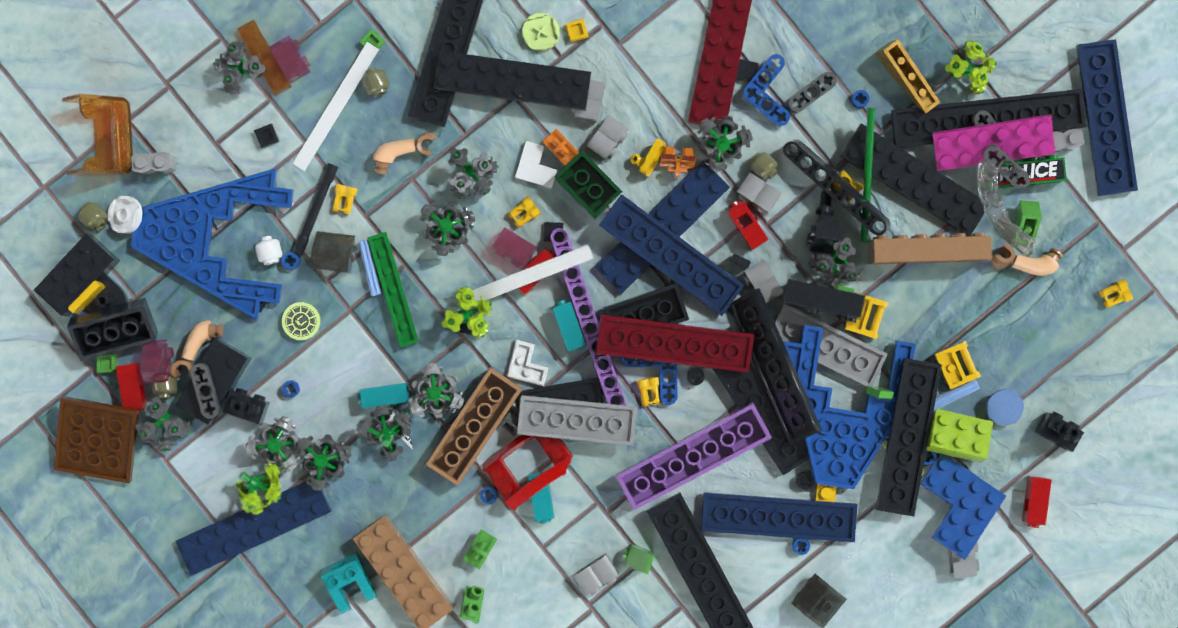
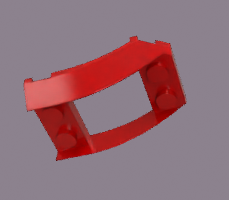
M520 435L501 448L482 465L483 472H487L505 499L504 504L515 511L522 503L528 501L544 487L567 474L566 470L573 456L561 438ZM536 438L554 466L524 487H521L503 460L521 446Z

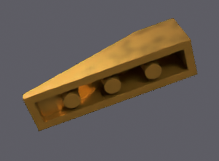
M898 39L887 43L875 52L885 69L924 114L940 103Z

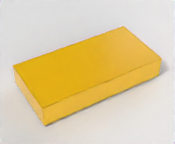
M93 281L68 309L72 313L80 314L106 286L99 281Z

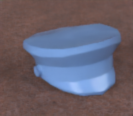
M1007 388L996 391L987 400L988 417L999 426L1014 424L1022 416L1024 403L1019 394L1014 390Z

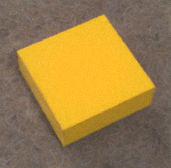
M584 19L565 24L570 43L589 38Z

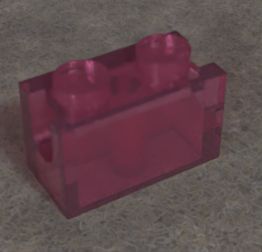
M287 36L269 46L290 83L311 72L308 68L311 64L306 56L302 57L299 50L302 48L296 39L293 40L290 36Z
M505 227L492 246L496 249L494 253L502 258L508 256L512 259L510 263L518 268H521V266L526 267L538 249L535 245Z
M167 339L143 344L140 373L145 384L167 382L169 380V373H172L171 358L174 357L173 347H168Z

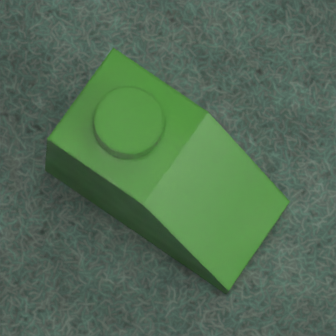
M1019 201L1015 215L1014 244L1034 245L1042 219L1039 202Z
M631 544L630 548L626 547L623 558L626 559V565L648 574L654 559V553L651 550Z

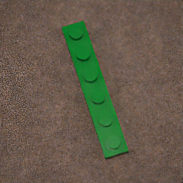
M387 232L370 236L368 241L399 345L404 347L418 343V335Z

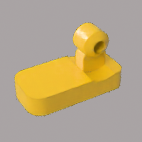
M657 138L646 159L638 154H633L630 161L633 165L640 167L639 172L649 178L667 144Z

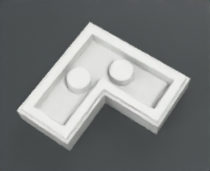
M526 141L515 178L552 189L557 170L540 165L545 146Z
M516 340L507 377L544 386L549 368L530 363L535 344Z

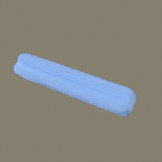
M360 241L358 244L370 294L372 296L380 295L381 289L369 241Z
M973 380L937 397L934 410L940 409L979 390L978 382Z

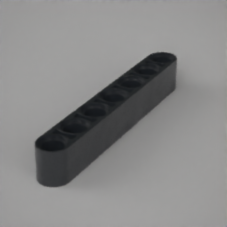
M795 139L784 145V155L872 234L880 236L889 230L890 220L802 141ZM791 144L796 145V154L791 151ZM805 157L811 159V166L805 164ZM819 170L825 171V179L819 176ZM834 182L840 185L841 189L839 192L833 189ZM848 195H851V196L854 197V199H855V203H854V204H850V203L848 202V200H847ZM862 208H866L869 211V217L862 215ZM877 221L884 224L883 230H879L876 227Z

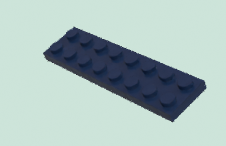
M1116 39L1078 44L1076 49L1098 196L1138 191Z
M703 160L649 215L680 237L730 186L715 171H712ZM619 242L594 268L622 294L651 264L622 242Z
M622 194L599 224L601 228L720 316H723L745 286Z
M307 481L281 492V499L264 507L263 512L254 515L252 512L246 513L245 510H242L176 540L175 542L190 575L199 573L331 512L332 510L323 490H313L312 486L308 485Z
M704 492L701 531L855 542L858 504Z

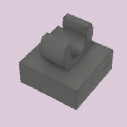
M517 410L513 411L512 414L509 412L500 423L513 436L518 432L519 420L515 417L518 412Z

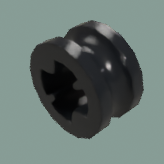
M693 368L688 371L687 380L692 385H700L704 381V373L698 368ZM694 371H696V374L699 372L701 375L698 382L690 379Z
M801 472L796 477V483L800 488L807 490L814 485V477L808 472ZM802 476L805 478L807 476L810 477V479H808V481H810L808 485H801L800 482H802V480L800 479Z

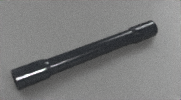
M327 163L322 181L292 252L302 256L305 252L324 199L338 170V167L333 164Z

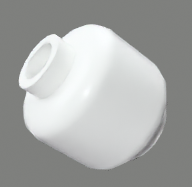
M271 236L260 238L261 242L255 245L258 261L264 262V265L279 262V259L283 256L279 240L272 239Z

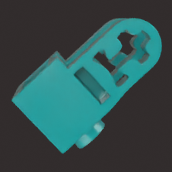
M357 552L322 568L321 579L341 614L351 610L350 603L342 589L343 586L356 581L367 601L377 597L375 588Z

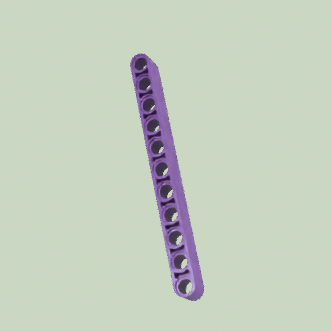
M561 228L555 229L551 233V241L557 257L560 256L562 251H573L567 232ZM558 232L565 235V240L561 243L554 240V235ZM575 265L565 269L562 273L607 403L611 404V397L618 395L621 397L620 405H626L610 355L597 354L592 350V343L598 339L599 324L579 266ZM571 268L575 269L578 273L574 279H569L566 275L567 271ZM575 287L583 288L584 294L581 297L573 295ZM584 304L590 308V313L585 316L579 312V307ZM588 323L596 325V331L592 334L587 333L585 330V326ZM601 359H606L609 362V366L605 370H601L598 367V362ZM607 377H612L615 380V385L612 388H607L604 385V380Z

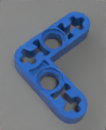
M774 54L765 61L744 87L742 95L747 102L778 126H783L790 120L789 112L764 92L785 65L784 58L779 54ZM778 58L780 60V67H774L772 72H775V74L772 75L769 70L765 69V66L770 68L773 64L771 60ZM762 72L767 73L769 76V80L765 84L761 83L758 79L759 74ZM754 88V93L758 97H760V94L763 95V97L759 99L757 104L754 103V101L757 100L755 97L751 96L749 98L747 96V89L751 90ZM765 99L771 102V108L768 111L761 108V102ZM775 106L778 107V109L775 110L777 113L785 114V121L781 120L778 122V116L774 113L772 114V116L769 115V113H771L774 110Z
M621 357V361L626 367H659L661 401L666 405H672L677 401V363H670V366L674 365V370H662V366H666V362L653 361L651 364H646L643 359H640L641 365H637L638 361H632V364L629 365L628 361H624V357ZM668 371L674 375V379L670 383L663 380L664 373ZM674 384V389L670 388L674 398L667 402V399L663 397L667 394V388L663 389V385L670 386Z

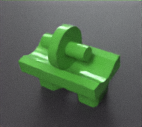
M481 529L463 560L480 569L497 538Z
M466 585L459 619L469 620L476 624L479 623L484 597L483 588Z

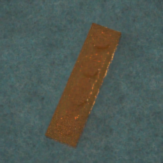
M253 19L237 28L252 56H258L260 63L265 66L266 69L262 74L274 95L277 96L291 88V83L256 21Z

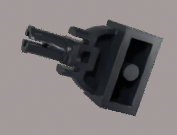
M824 190L821 191L820 205L815 210V213L818 214V219L815 225L811 226L810 233L807 236V244L810 245V252L832 254L834 251L833 245L839 241L840 222L831 221V216L834 213V209L831 207L832 197Z
M241 388L230 390L222 412L258 425L262 424L270 402L265 400L266 397L259 394L254 396L248 395V391Z
M1055 411L1053 413L1045 412L1034 432L1064 450L1073 452L1084 434L1079 429L1080 426L1072 421L1066 422L1062 420L1064 416Z

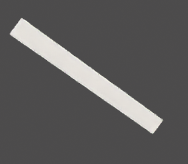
M368 42L366 43L294 160L293 165L303 171L306 170L379 51L378 48Z
M586 245L474 289L471 292L475 293L473 297L476 301L481 300V295L485 300L491 299L591 260L593 256L589 245Z

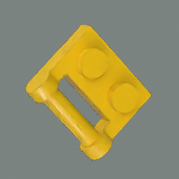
M866 296L861 320H857L856 323L846 321L844 329L877 339L879 325L888 302ZM874 304L877 305V309L869 331L865 327Z
M966 341L934 354L937 363L942 365L941 373L949 390L981 376L979 371H976L966 348L968 347ZM956 351H960L965 365L969 371V375L965 376L964 371L955 353Z

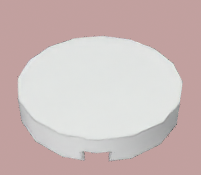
M122 195L117 200L114 199L111 202L107 214L108 221H110V227L115 232L129 234L139 227L142 221V208L135 198Z

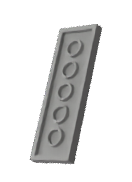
M783 304L775 320L782 340L800 344L803 325L823 328L818 363L866 387L873 386L888 355L786 304Z
M521 395L517 434L633 445L637 406Z

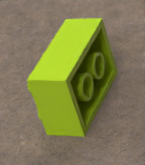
M936 409L933 412L926 451L982 463L988 458L993 421Z

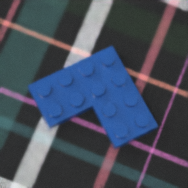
M939 454L920 485L950 504L951 508L931 538L965 560L1006 498V495L949 456Z

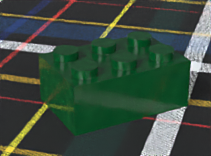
M583 150L555 176V180L594 220L623 192Z

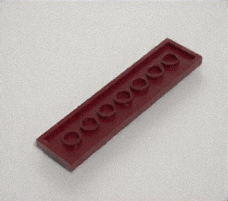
M713 0L688 123L699 125L702 120L706 118L710 120L715 117L716 119L713 122L716 124L717 119H723L729 115L752 0Z
M601 314L596 353L749 372L754 334Z

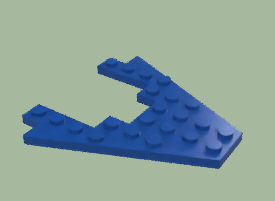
M271 169L141 207L142 221L133 232L131 247L254 319H259L261 301L280 304L282 284L226 278L228 259L209 256L213 220L233 221L235 202L292 209L294 190L275 187L277 170Z
M803 325L800 344L783 342L822 428L821 432L805 438L814 482L816 484L854 489L889 434L903 358H914L916 344L895 340L887 390L894 392L892 399H882L867 394L864 413L831 408L829 406L832 388L814 385L823 328Z

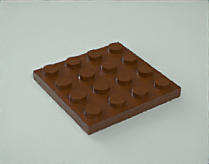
M62 396L59 405L54 470L129 484L132 481L139 409Z

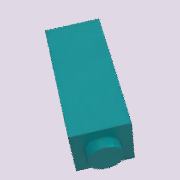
M566 300L555 303L556 307L553 308L568 352L586 346L571 302L567 303Z
M408 383L360 389V393L357 394L358 404L362 405V409L379 405L405 403L410 398Z
M544 472L529 474V482ZM549 484L531 497L535 521H539L540 524L550 523L551 519L555 517Z

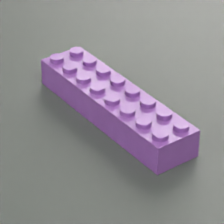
M751 402L617 473L616 478L632 508L636 510L772 437L754 403Z

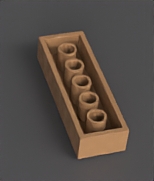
M955 233L954 235H949V237H946V234H934L930 238H927V234H917L911 236V238H907V235H896L892 239H888V235H880L868 241V265L979 262L992 259L991 236H985V233L969 234V237H966L965 233Z
M490 367L426 465L458 486L523 388Z
M387 514L353 538L354 542L417 628H429L453 610L454 605Z

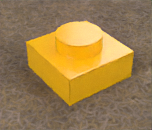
M816 484L815 501L835 502L837 487Z

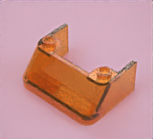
M76 94L62 98V102L79 103L81 115L86 119L93 120L96 156L86 158L83 162V168L66 171V175L105 176L130 173L132 171L131 157L133 156L130 104L127 99L91 94Z

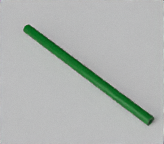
M867 108L863 196L869 202L871 198L875 108ZM862 208V215L869 217V211L866 208ZM861 224L860 242L866 243L868 242L869 230Z

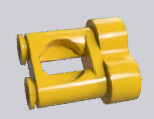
M845 170L839 174L858 192L863 189V186L859 182L857 183ZM834 182L833 186L840 191V185ZM848 195V202H850L854 197Z
M335 184L334 191L336 193L332 211L339 212L341 210L345 214H351L354 196L357 195L358 189ZM343 196L346 197L344 209L340 208Z
M527 196L522 200V203L509 211L508 215L511 219L514 218L516 221L514 223L520 228L533 217L537 218L541 215V212L531 198ZM526 210L527 213L519 219L516 218L518 214Z
M1125 279L1116 281V284L1099 291L1100 296L1105 300L1104 305L1106 308L1123 301L1126 303L1133 300ZM1115 292L1118 293V296H1115L1111 299L1107 298V296L1110 294H1113Z
M659 377L636 380L637 388L640 391L642 407L650 406L652 403L654 405L661 404L658 385H660ZM651 389L652 401H649L647 390Z

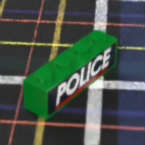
M1058 155L1046 156L1044 160H1039V157L1027 158L1025 162H1020V159L1014 160L1028 173L1030 177L1028 186L1067 181L1065 157L1058 158ZM1010 162L1001 165L1003 171H1009L1012 168V163ZM990 164L983 167L986 190L1015 187ZM1015 170L1013 175L1016 176L1018 180L1017 183L1019 181L1023 183L1025 181L1024 175L1020 177L1018 174H1016Z

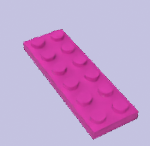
M1051 114L932 132L937 171L989 164L984 158L983 151L990 144L999 146L1013 160L1055 154ZM990 150L989 158L994 156L999 161L1000 158L996 155L997 150Z

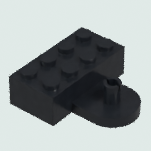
M87 233L34 289L59 315L69 317L72 314L68 309L69 306L93 281H99L106 287L86 307L89 312L128 302L123 288L108 275L120 260L96 237Z

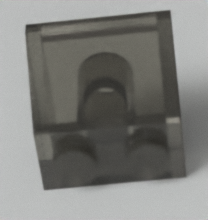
M317 231L311 250L309 268L351 274L356 236Z
M815 573L808 579L803 589L796 594L791 604L818 626L824 628L847 598Z

